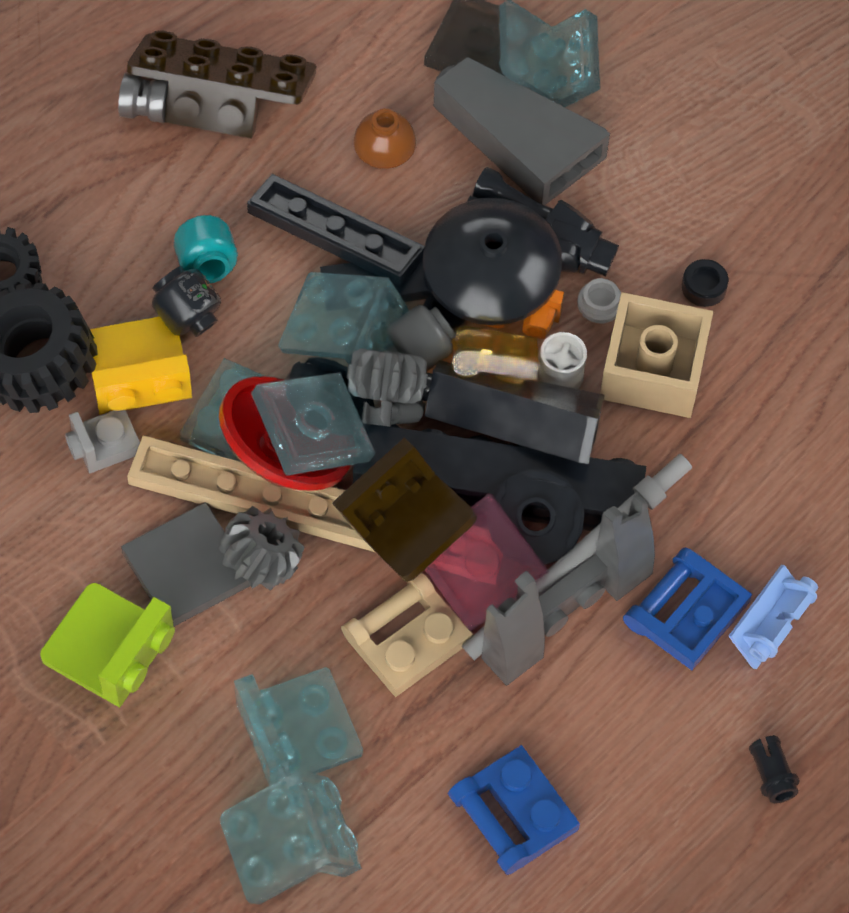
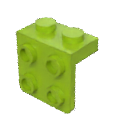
M91 583L84 589L40 652L41 660L44 665L120 708L129 694L134 693L141 686L146 677L148 667L156 655L162 653L171 642L175 632L171 606L153 597L144 610L102 585Z

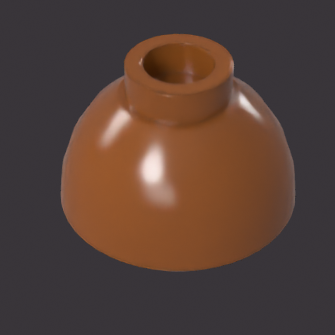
M380 109L368 114L363 118L355 131V151L359 158L370 166L382 169L394 168L408 161L415 151L416 138L411 124L403 115L393 110Z

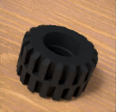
M25 283L16 285V291L9 293L5 289L0 292V403L2 405L7 403L12 410L20 412L25 406L29 413H39L42 406H47L48 410L58 408L57 402L65 398L69 402L76 397L73 391L77 387L85 388L89 382L86 373H92L95 370L96 362L93 357L98 355L97 345L93 340L94 336L74 300L70 296L66 297L63 290L55 286L49 290L44 283H36L33 288H29ZM49 338L48 342L36 353L16 358L19 352L29 343Z

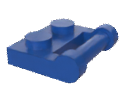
M684 547L672 559L674 564L639 606L632 605L623 616V621L633 632L646 636L690 670H693L750 603L753 594L700 555ZM688 577L697 579L699 581L698 585L665 623H662L655 617Z
M522 745L474 776L462 779L448 792L457 807L463 806L499 856L497 863L506 875L516 872L579 830V821ZM487 790L491 792L526 840L524 843L514 844L479 795Z

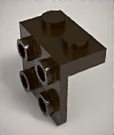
M405 437L332 502L355 532L402 580L407 582L414 580L477 521V514L434 473L417 449Z

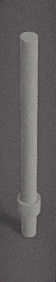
M679 453L655 476L651 478L647 475L633 488L635 493L617 509L621 513L625 512L628 515L632 499L639 494L647 502V507L653 510L667 497L665 492L690 471L692 465ZM601 523L536 580L539 596L596 553ZM485 625L462 645V648L473 660H476L482 654Z

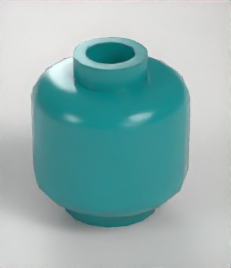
M212 215L193 217L179 226L174 234L173 246L179 265L185 270H200L210 283L222 280L232 272L237 264L238 251L228 224L219 217Z

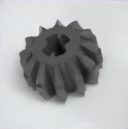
M360 348L352 353L351 363L348 364V391L352 395L361 398L414 404L422 399L423 391L426 388L428 377L426 373L427 361L421 356Z
M252 506L244 513L239 512L225 527L226 531L221 537V543L218 547L222 554H224L222 565L234 568L236 571L235 579L241 577L247 579L252 589L262 584L271 591L276 585L284 584L287 579L289 580L298 569L297 565L305 549L298 541L300 531L287 526L288 517L283 519L275 517L271 508L262 513L258 508Z

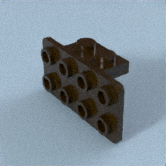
M155 31L146 34L127 62V72L129 74L168 81L166 123L251 139L256 131L259 98L293 105L301 104L316 75L317 67L314 63L306 62L305 58L298 55L289 54L279 57L263 54L262 50L255 47L235 49L220 46L219 42L212 39H197L195 41L181 39L169 31Z

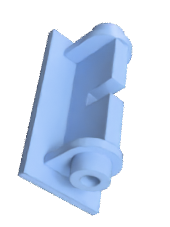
M780 565L728 636L753 669H757L761 662H765L767 658H774L778 653L777 648L793 628L790 624L793 619L799 620L807 607L817 599V583L806 576L802 577L800 581L795 580L785 565Z

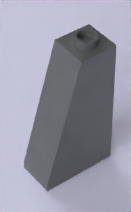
M466 57L456 66H448L443 69L434 82L433 107L530 198L542 205L548 204L607 158L610 133L605 128L469 57Z

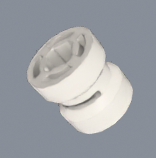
M558 332L546 338L540 350L538 380L578 389L584 378V367L587 359V349L584 342L578 336L567 332Z

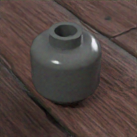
M417 305L387 327V336L391 343L384 347L386 351L421 356L427 361V372L437 365L439 360L443 361L451 355L453 351L451 340L456 335L436 307L429 310L423 305Z

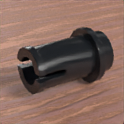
M774 735L766 736L765 739L768 744L767 748L770 757L766 755L761 739L754 741L749 746V751L753 755L763 781L760 790L763 796L769 797L771 803L786 802L798 794L797 785L800 780L797 774L791 773L780 745L779 737Z

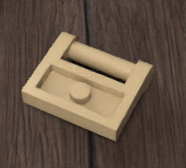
M422 572L414 580L408 581L407 586L361 619L352 618L341 627L345 638L395 698L463 649L462 645L473 636L471 631L438 595L430 580ZM419 601L426 609V611L380 644L376 645L370 638V635Z

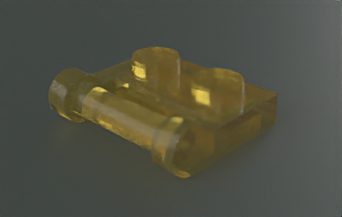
M463 326L455 331L456 337L453 339V347L456 352L453 355V369L459 376L464 378L472 377L479 371L497 374L499 380L512 384H523L525 379L537 380L540 365L537 338L471 326Z

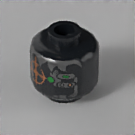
M179 266L166 274L153 286L152 289L156 294L152 299V307L174 335H185L192 331L195 337H198L218 321L214 313L221 304L220 295L200 270H185L182 266Z

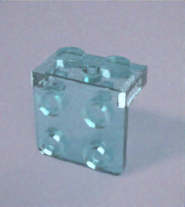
M506 0L499 5L500 67L505 77L563 107H567L600 90L598 23L595 14L584 9L552 27L512 0Z
M296 770L222 813L220 823L248 902L262 904L319 872L347 877L362 869L356 854L358 850L356 837L351 829L346 826L339 807L342 803L341 795L335 784L328 777Z

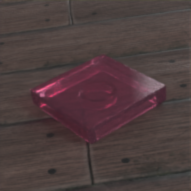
M488 494L471 507L477 514L476 523L425 569L469 631H473L485 622L486 611L491 604L498 609L506 599L510 597L516 598L518 585L514 581L525 571H528L536 582L550 573L492 494Z

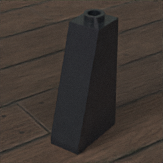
M441 360L438 361L433 374L427 373V384L421 399L422 401H427L425 417L569 460L589 464L604 400L603 394Z

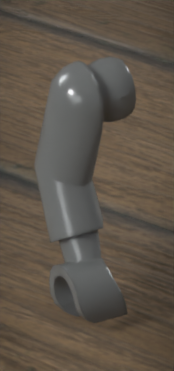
M422 400L414 404L382 401L381 407H371L367 402H364L362 423L387 427L393 424L416 423L422 418L426 403Z

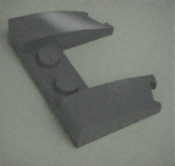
M638 494L631 501L628 515L625 512L621 513L615 506L606 510L602 516L595 555L539 596L536 580L528 571H525L514 581L518 585L516 601L510 597L498 609L493 604L487 608L481 658L506 686L544 658L545 636L550 637L557 633L567 623L568 615L578 607L582 606L583 609L591 607L602 597L605 589L618 601L653 574L655 560L654 535L647 502Z

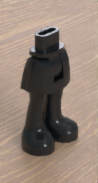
M489 167L484 168L476 182L472 196L470 195L467 201L481 198H503L531 208L549 223L558 238L562 252L561 271L576 273L580 266L579 272L585 274L588 269L606 277L619 245L601 238L603 232L596 229L588 218L565 201L559 200L554 208L542 205L506 184L499 172Z

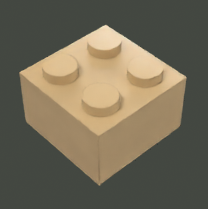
M621 292L600 394L604 395V400L691 418L713 311Z

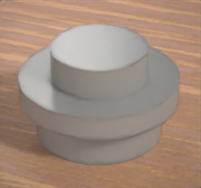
M594 279L580 290L577 300L578 309L582 316L591 322H611L616 318L621 291L615 283L608 279Z

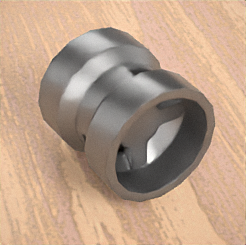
M126 72L122 78L119 93V116L134 119L136 116L142 115L147 116L152 122L165 123L168 81L153 79L152 81L144 80L141 76Z

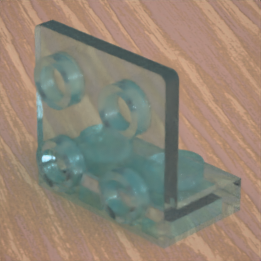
M310 272L305 279L278 347L285 354L345 359L349 364L351 363L352 353L360 348L385 350L384 347L391 343L387 336V327L408 312L409 309L389 278Z
M324 667L259 690L253 674L234 680L236 705L271 790L362 757L363 747L329 668Z

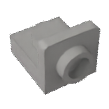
M113 410L82 422L78 411L69 414L71 431L65 433L66 442L74 460L83 458L89 474L135 457L140 441L126 410Z

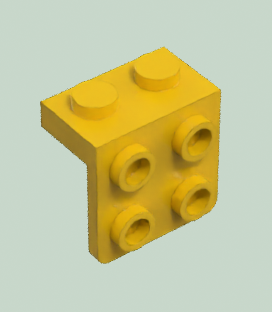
M160 317L90 329L94 336L93 340L97 345L98 355L93 357L96 367L91 374L99 415L113 410H130L192 398L190 370L187 356L183 354L180 335H174Z

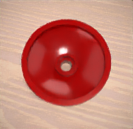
M257 376L235 383L221 402L219 422L228 445L245 466L273 484L294 490H323L336 485L344 478L354 459V445L351 437L339 438L326 435L305 424L293 413L285 400L283 391L284 379Z

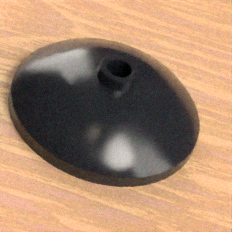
M481 198L467 201L452 208L432 227L424 246L423 271L431 293L449 312L472 323L504 325L531 316L549 301L557 288L561 276L562 252L554 230L536 211L508 199ZM489 242L499 243L501 247L498 249H490L486 246V244Z

